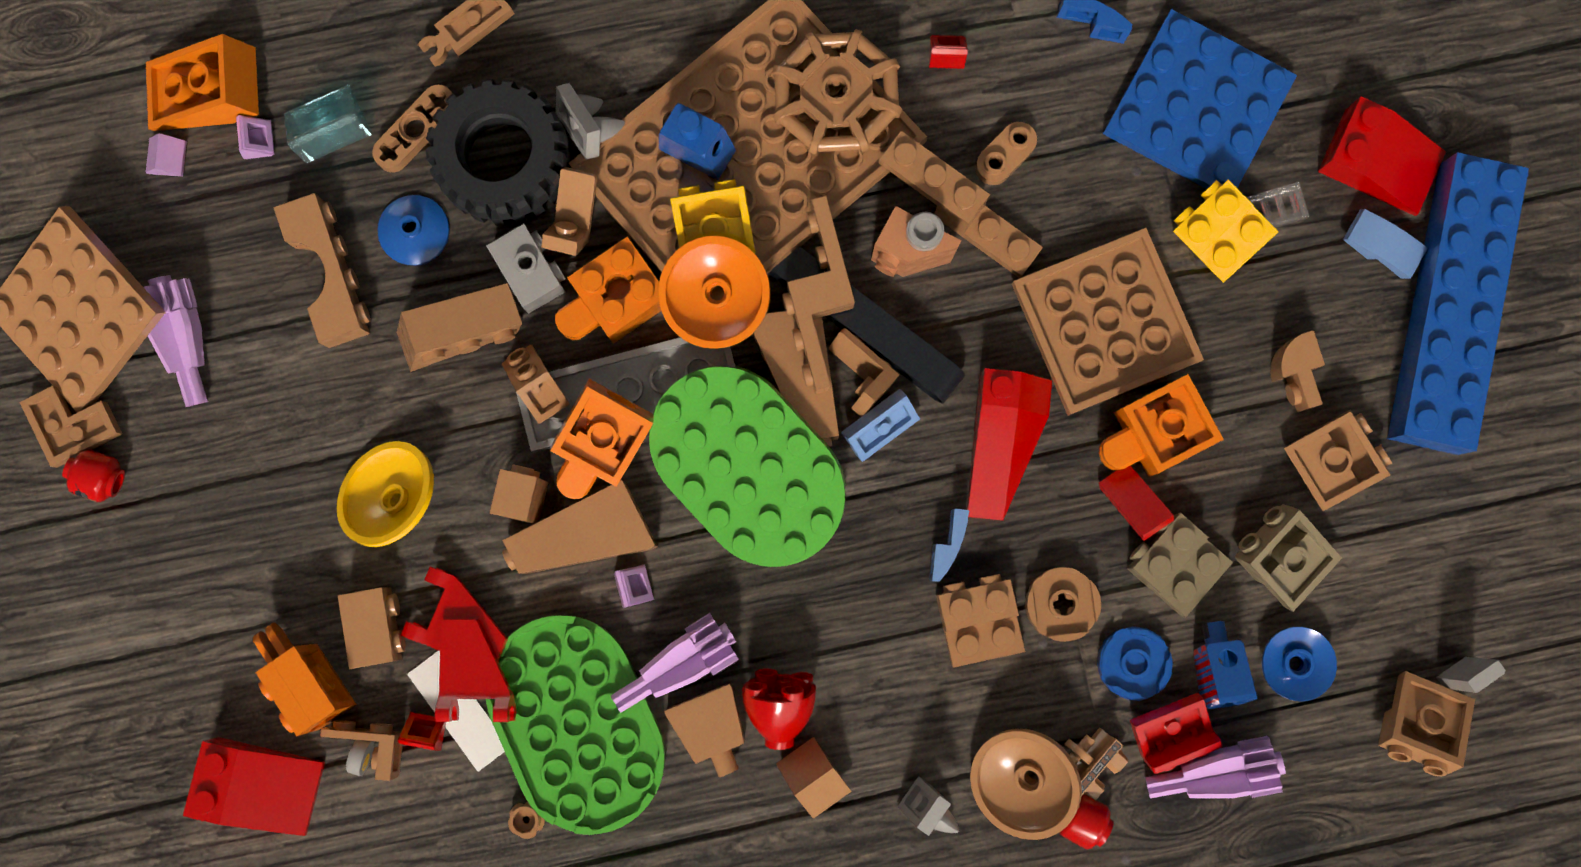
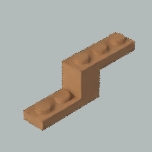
M900 131L879 159L880 165L937 205L935 215L941 219L942 223L1018 278L1022 277L1042 250V246L985 206L990 196L989 193L904 132Z
M826 196L811 200L812 211L806 212V217L811 234L818 233L821 246L815 248L819 266L821 269L827 268L828 272L787 282L788 293L782 294L787 315L794 314L798 328L792 329L796 350H804L807 364L801 365L806 387L813 385L815 394L829 391L831 385L813 319L853 309L855 304Z

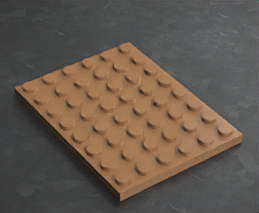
M802 0L766 1L622 119L625 121L623 128L612 138L600 143L599 157L586 160L582 153H580L568 163L573 169L597 175L595 197L661 273L669 258L679 249L670 200L672 197L679 196V188L699 185L700 192L715 190L714 182L736 179L737 186L744 185L756 255L761 260L768 274L771 269L816 234H811L806 217V212L812 211V199L826 196L833 220L890 173L889 170L879 164V159L900 131L921 145L927 142V136L903 110L900 117L894 118L868 145L869 150L865 152L860 150L819 152L818 155L810 153V149L783 125L776 124L773 115L776 113L775 80L772 76L774 66H779L805 39V34L813 32V34L831 33ZM846 48L822 49L823 54H830V57L840 56V53H846ZM810 54L796 70L803 72L815 60L813 55ZM873 80V96L884 98V89ZM789 84L790 103L800 101V85ZM831 84L828 87L830 90L829 96L833 98L842 97L845 86L840 84L838 87H835ZM677 103L683 104L722 125L735 146L736 151L719 180L659 150V133ZM870 108L858 121L862 131L879 114L878 111ZM805 112L798 115L796 118L814 133L817 123ZM845 127L842 130L827 128L825 137L851 136L852 134L849 127ZM713 148L712 155L715 154L718 148ZM720 286L715 287L712 290V297L715 300L723 298V288Z

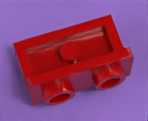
M1199 693L1130 720L1140 755L1154 774L1172 770L1176 766L1197 757L1207 756L1212 751L1223 746L1221 739L1212 728L1205 701Z

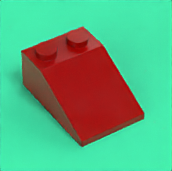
M1360 96L1345 110L1318 172L1411 215L1417 216L1446 151L1395 111Z
M221 737L202 741L183 816L224 826L306 836L325 762Z

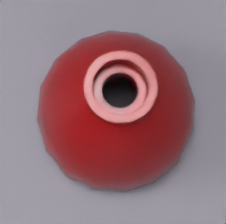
M764 668L757 670L755 678L743 684L742 695L745 711L751 723L765 738L766 747L774 750H785L793 747L794 738L808 723L816 698V685L813 683V675L811 673L778 674L775 669Z

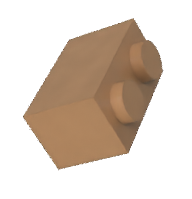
M512 465L511 471L500 469L490 514L533 524L538 523L549 482L540 479V472L534 471L531 468Z
M391 587L338 595L349 669L403 660L402 652H405L406 649L405 637L401 636L402 630H398L396 616L400 614V605L397 595L395 593L392 594Z

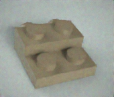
M1282 504L1281 506L1271 508L1265 513L1263 517L1265 524L1257 533H1250L1242 538L1239 543L1240 551L1236 554L1235 558L1256 581L1264 584L1285 608L1294 612L1342 557L1301 510Z
M1182 513L1174 514V521L1156 532L1157 534L1148 544L1142 542L1132 552L1129 558L1133 562L1127 569L1181 617L1186 618L1233 562L1207 540L1209 537Z

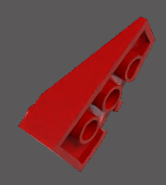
M984 368L980 373L967 503L968 517L1004 520L1049 418L1052 380L1024 372Z

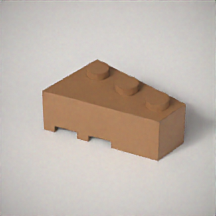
M506 283L401 312L397 335L410 372L459 354L476 351L481 346L492 342L495 344L508 342L515 338V334L518 333L522 321L510 287Z

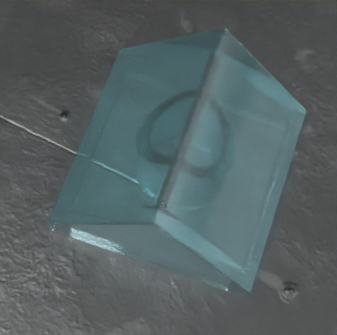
M350 85L284 113L287 144L306 163L372 135Z

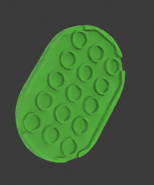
M709 366L685 375L664 393L654 410V423L649 430V446L654 466L662 481L727 551L741 560L752 564L781 567L808 559L829 542L841 522L845 509L846 483L842 467L828 444L770 382L744 368Z
M569 615L548 616L520 627L508 637L499 660V665L514 694L516 721L493 722L495 699H486V704L492 724L526 800L545 821L576 834H602L623 827L638 817L652 801L661 784L665 768L663 735L647 698L642 699L622 713H620L611 698L612 694L638 679L629 657L619 641L610 632L600 625L581 617Z

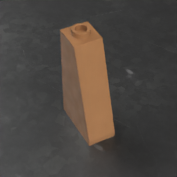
M786 311L768 313L752 335L775 386L828 446L831 447L832 440H838L839 432L822 317L813 319L831 388L829 391L815 394L813 385L806 387L801 365L807 364L804 350L797 351L794 343L792 329L798 328L794 314L787 315Z
M620 480L617 487L610 485L502 540L506 547L502 551L503 557L511 570L517 569L519 574H528L639 553L658 547L626 482Z

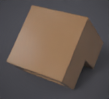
M814 737L776 763L794 796L813 819L851 792Z

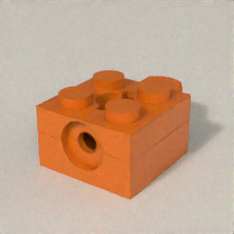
M628 237L567 277L579 294V297L558 310L555 315V323L558 330L571 340H579L598 326H601L614 344L661 312L658 298L659 281Z
M1189 374L1114 412L1123 430L1103 440L1099 446V457L1101 462L1111 470H1121L1140 461L1148 477L1224 439Z
M589 378L553 440L550 450L566 459L557 475L559 491L565 497L580 499L587 495L597 477L617 487L654 423L653 413Z
M276 623L268 625L265 628L266 633L260 631L253 636L254 644L267 662V665L255 672L260 679L258 686L262 694L269 701L275 702L281 712L279 719L290 733L294 732L296 736L320 730L357 705L318 644L293 646L283 629Z

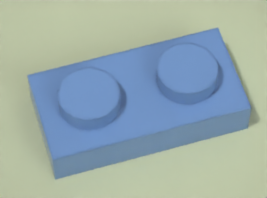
M899 389L843 430L842 434L855 455L863 462L920 420L907 395Z

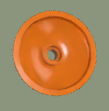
M706 236L684 244L669 258L659 280V304L666 322L683 340L703 348H726L744 341L761 325L770 303V282L761 260L746 245L723 236ZM717 286L722 287L724 290V296L721 300H715L712 297V290Z

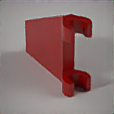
M430 566L424 580L445 588L429 627L416 622L410 623L406 621L401 636L440 651V620L479 619L499 662L508 638L459 577L440 568Z
M479 619L440 620L439 695L435 708V722L459 720V704L457 699H495L493 722L516 721L514 694Z

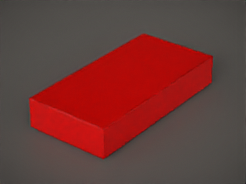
M1131 465L1115 471L1099 482L1100 490L1143 541L1174 521V515Z

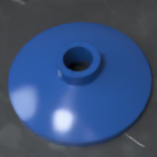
M408 195L396 199L386 207L378 223V238L383 250L393 260L410 266L426 264L438 257L446 247L450 234L449 221L443 209L435 201L420 195ZM415 222L416 229L411 233L405 232L406 224Z
M1289 627L1279 631L1268 641L1262 654L1261 664L1266 682L1278 695L1289 700L1302 702L1320 697L1330 688L1336 676L1337 659L1333 647L1322 634L1310 628ZM1294 656L1300 660V666L1297 670L1291 669L1289 665L1290 659Z

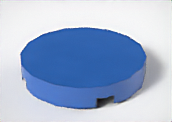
M1129 626L1118 629L1104 640L1098 652L1097 667L1101 680L1109 691L1124 699L1140 701L1158 694L1165 688L1172 674L1173 660L1168 647L1161 636L1147 628Z

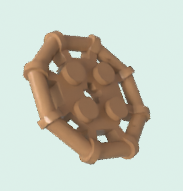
M855 29L854 32L813 34V32L805 34V39L779 66L777 65L773 68L772 76L775 80L776 113L773 115V118L777 125H783L805 144L812 154L818 155L819 152L848 150L865 152L869 150L868 145L894 118L900 117L902 108L899 106L897 74L900 65L897 59L888 57L863 36V31ZM847 47L846 53H840V56L830 57V54H823L822 49ZM858 51L875 65L871 68L866 67L855 57ZM812 54L815 60L803 72L797 71L796 69ZM883 78L884 98L873 96V80ZM790 83L800 85V101L790 103ZM831 84L835 87L842 84L845 86L843 89L844 95L842 97H830L828 87ZM870 108L878 111L879 114L862 131L858 121ZM805 112L817 123L814 133L796 117ZM845 127H849L852 134L851 136L825 137L827 128L842 130Z

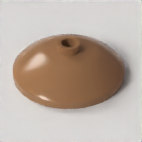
M1010 729L992 736L975 755L970 773L973 796L985 817L1003 832L1022 839H1044L1061 832L1076 815L1082 795L1079 772L1070 755L1052 738L1029 729ZM1029 770L1037 774V780L1029 776Z

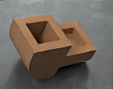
M1314 330L1301 334L1283 344L1277 350L1271 362L1270 374L1272 382L1286 378L1288 384L1285 387L1286 396L1292 406L1295 405L1297 412L1323 404L1312 370L1325 365Z

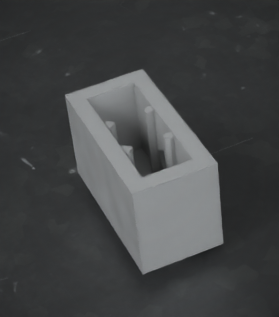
M523 224L486 247L521 306L529 314L565 293L560 282L566 278L555 260L548 263L542 252L547 249L541 248L542 238L538 231L530 233Z

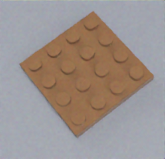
M70 206L59 207L0 287V327L47 380L57 387L59 393L77 413L95 404L166 313Z
M1147 228L1012 282L1015 294L1068 416L1204 360Z

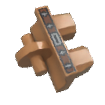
M1100 727L1092 737L1086 734L1078 745L1070 739L1064 744L1071 751L1070 757L1079 772L1082 795L1085 794L1094 800H1097L1104 792L1105 785L1097 777L1105 767L1115 774L1120 772L1128 763L1127 757L1121 750L1123 745Z

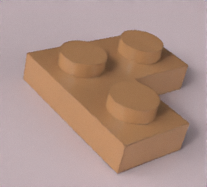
M51 386L20 402L50 467L58 468L66 464L69 458H75L80 452L93 450L122 435L108 403L104 401H99L72 415L66 400L59 393L57 387Z

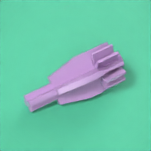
M170 275L148 280L149 286H144V288L166 313L149 333L148 338L167 373H176L185 406L190 407L208 402L198 371V367L205 365L202 327L197 309L195 308L198 306L190 279L172 280Z
M709 613L686 627V634L670 643L639 670L642 675L641 677L611 695L620 713L652 693L655 698L697 681L710 671L714 676L738 661L739 659L730 646L736 640L727 625L723 623L718 627Z
M1264 736L1238 741V745L1220 748L1212 751L1207 756L1197 757L1180 764V771L1145 777L1150 798L1187 792L1189 798H1238L1248 795L1255 798L1282 793L1280 775L1286 774L1281 752H1274L1270 738Z

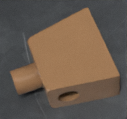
M732 682L676 704L664 711L695 764L711 758L718 777L728 775L739 769L732 748L744 744L745 737Z

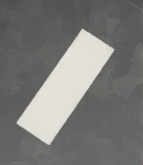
M440 651L434 653L407 674L434 712L439 695ZM457 699L459 704V720L446 722V729L479 772L505 751L491 719L476 699Z

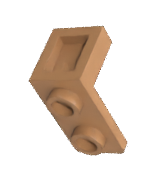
M564 167L560 170L555 222L543 233L541 248L576 256L589 242L597 183L596 174L569 167Z
M843 328L830 345L829 350L865 380L855 391L860 397L852 406V409L862 417L885 394L899 374L891 368L887 361L871 351L859 337Z
M533 345L516 349L502 363L515 391L538 424L570 405Z
M334 720L333 726L321 729L320 737L379 742L378 747L374 748L371 758V767L373 770H376L375 780L391 781L399 777L403 744H398L401 732L393 731V725L371 723L370 729L356 728L355 721Z

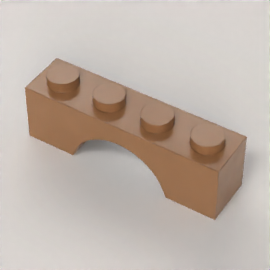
M313 193L273 207L284 241L295 249L316 252L324 265L325 284L317 300L307 308L318 343L331 348L370 334L367 323L371 322L370 314L365 303L358 300L355 290L360 288L354 270L347 267L344 256L348 255V249L342 236L336 235L333 223L337 222V217L329 201L325 202L317 194Z

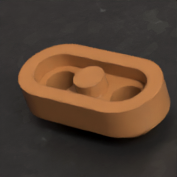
M1024 122L1009 124L979 155L975 165L978 178L988 185L1003 183L1032 154L1037 144L1035 130ZM1016 134L1022 135L1025 138V143H1016L1013 136ZM996 159L1000 162L1001 167L993 169L989 166V161Z

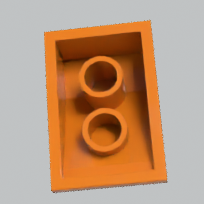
M220 34L146 62L149 130L162 131L236 123V116L238 115L248 117L259 115L256 47L225 34Z

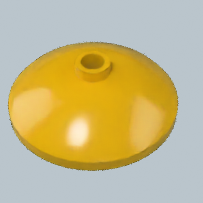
M401 441L378 445L361 456L345 476L338 494L337 517L343 532L353 541L368 547H380L391 544L409 533L425 514L432 497L434 473L428 457L412 444Z

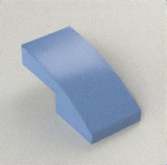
M1366 209L1359 210L1343 238L1346 243L1366 259L1379 260L1401 279H1411L1428 249L1401 228Z
M951 510L948 544L933 545L929 581L940 582L954 562L965 535L969 510Z

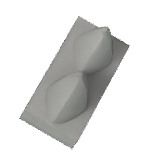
M570 83L556 86V113L563 126L586 160L599 157L600 143L616 135L625 125V121L610 117H592L602 106V99L584 94L577 95Z
M918 776L897 807L918 829L928 836L933 830L945 833L959 832L958 824L948 809L951 803L929 783Z

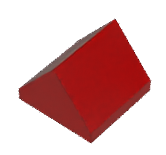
M951 35L930 36L929 68L964 69L968 52L966 38L964 36Z
M410 712L398 738V744L441 751L446 722H435L434 716Z

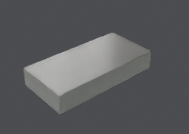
M1464 657L1436 678L1446 688L1478 693L1504 675L1506 670L1499 660Z

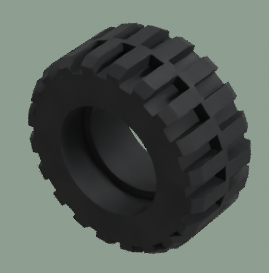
M492 78L482 80L481 87L475 88L472 83L463 86L462 89L465 93L457 98L452 93L445 100L448 107L444 111L437 109L433 116V120L437 124L436 128H428L426 139L431 144V147L426 149V158L432 166L430 172L433 179L440 186L441 191L464 214H471L475 220L485 223L489 219L495 225H506L508 219H513L518 224L527 221L525 215L530 212H534L537 217L545 211L542 205L547 200L551 203L556 201L560 170L564 167H570L568 164L571 161V154L568 150L570 143L557 113L554 112L551 104L543 96H537L533 88L525 84L518 88L514 80L503 79L502 84L497 85ZM499 125H513L524 129L531 138L532 151L528 162L521 171L511 178L496 182L480 180L472 174L468 166V156L472 144L479 135Z

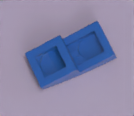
M1061 0L1059 4L1057 18L1091 24L1090 38L1124 44L1132 30V23L1124 16L1097 0Z

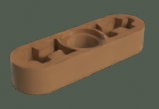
M433 85L427 88L375 143L372 151L373 158L383 170L387 172L402 170L428 143L426 139L428 128H436L437 124L435 121L431 123L421 111L425 109L432 117L437 109L444 111L448 105L444 109L440 107L435 108V104L432 101L436 97L445 101L452 94L447 87ZM413 120H420L424 122V132L414 138L407 136V125ZM398 135H400L403 138V140L410 145L407 149L402 143H400L397 140L396 137ZM387 148L392 151L395 150V153L398 155L397 159L394 161L390 158L386 159L384 151Z

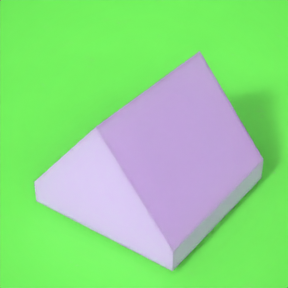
M243 115L236 116L239 152L243 159L274 155L271 120Z
M160 133L149 138L146 173L183 177L187 142Z
M645 565L614 572L623 608L654 600Z

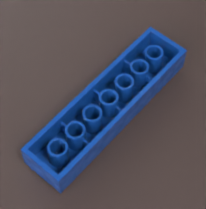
M1458 152L1440 164L1424 242L1428 249L1420 263L1387 439L1456 455L1477 451L1529 168Z

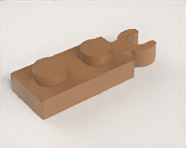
M466 0L434 24L439 32L438 35L424 37L418 46L423 52L428 51L431 47L438 48L437 53L429 59L435 67L444 63L447 58V52L451 49L459 57L513 16L514 12L505 0Z

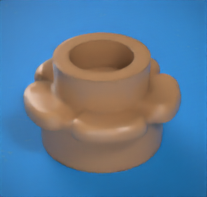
M528 802L525 804L518 803L510 810L508 826L513 834L523 839H530L536 836V832L544 827L545 820L536 813ZM525 816L530 818L529 823L523 821Z

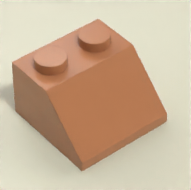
M895 206L874 245L871 261L876 263V269L888 276L894 277L896 273L904 277L951 263L962 240L944 232L940 244L935 249L930 251L914 249L906 238L908 222L914 215Z

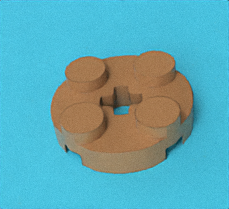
M1060 567L1043 572L1031 582L1026 594L1025 608L1030 623L1039 634L1056 641H1074L1085 636L1094 623L1097 622L1101 612V598L1096 585L1084 574L1073 568ZM1062 593L1065 599L1072 600L1073 606L1067 608V614L1061 615L1060 610L1054 609L1053 602L1057 601L1058 595Z

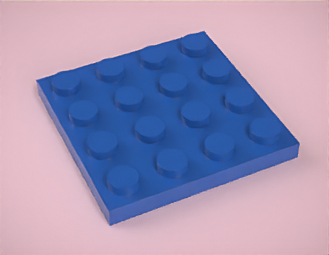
M1171 9L1103 134L1206 189L1216 180L1222 185L1229 180L1238 188L1297 75Z

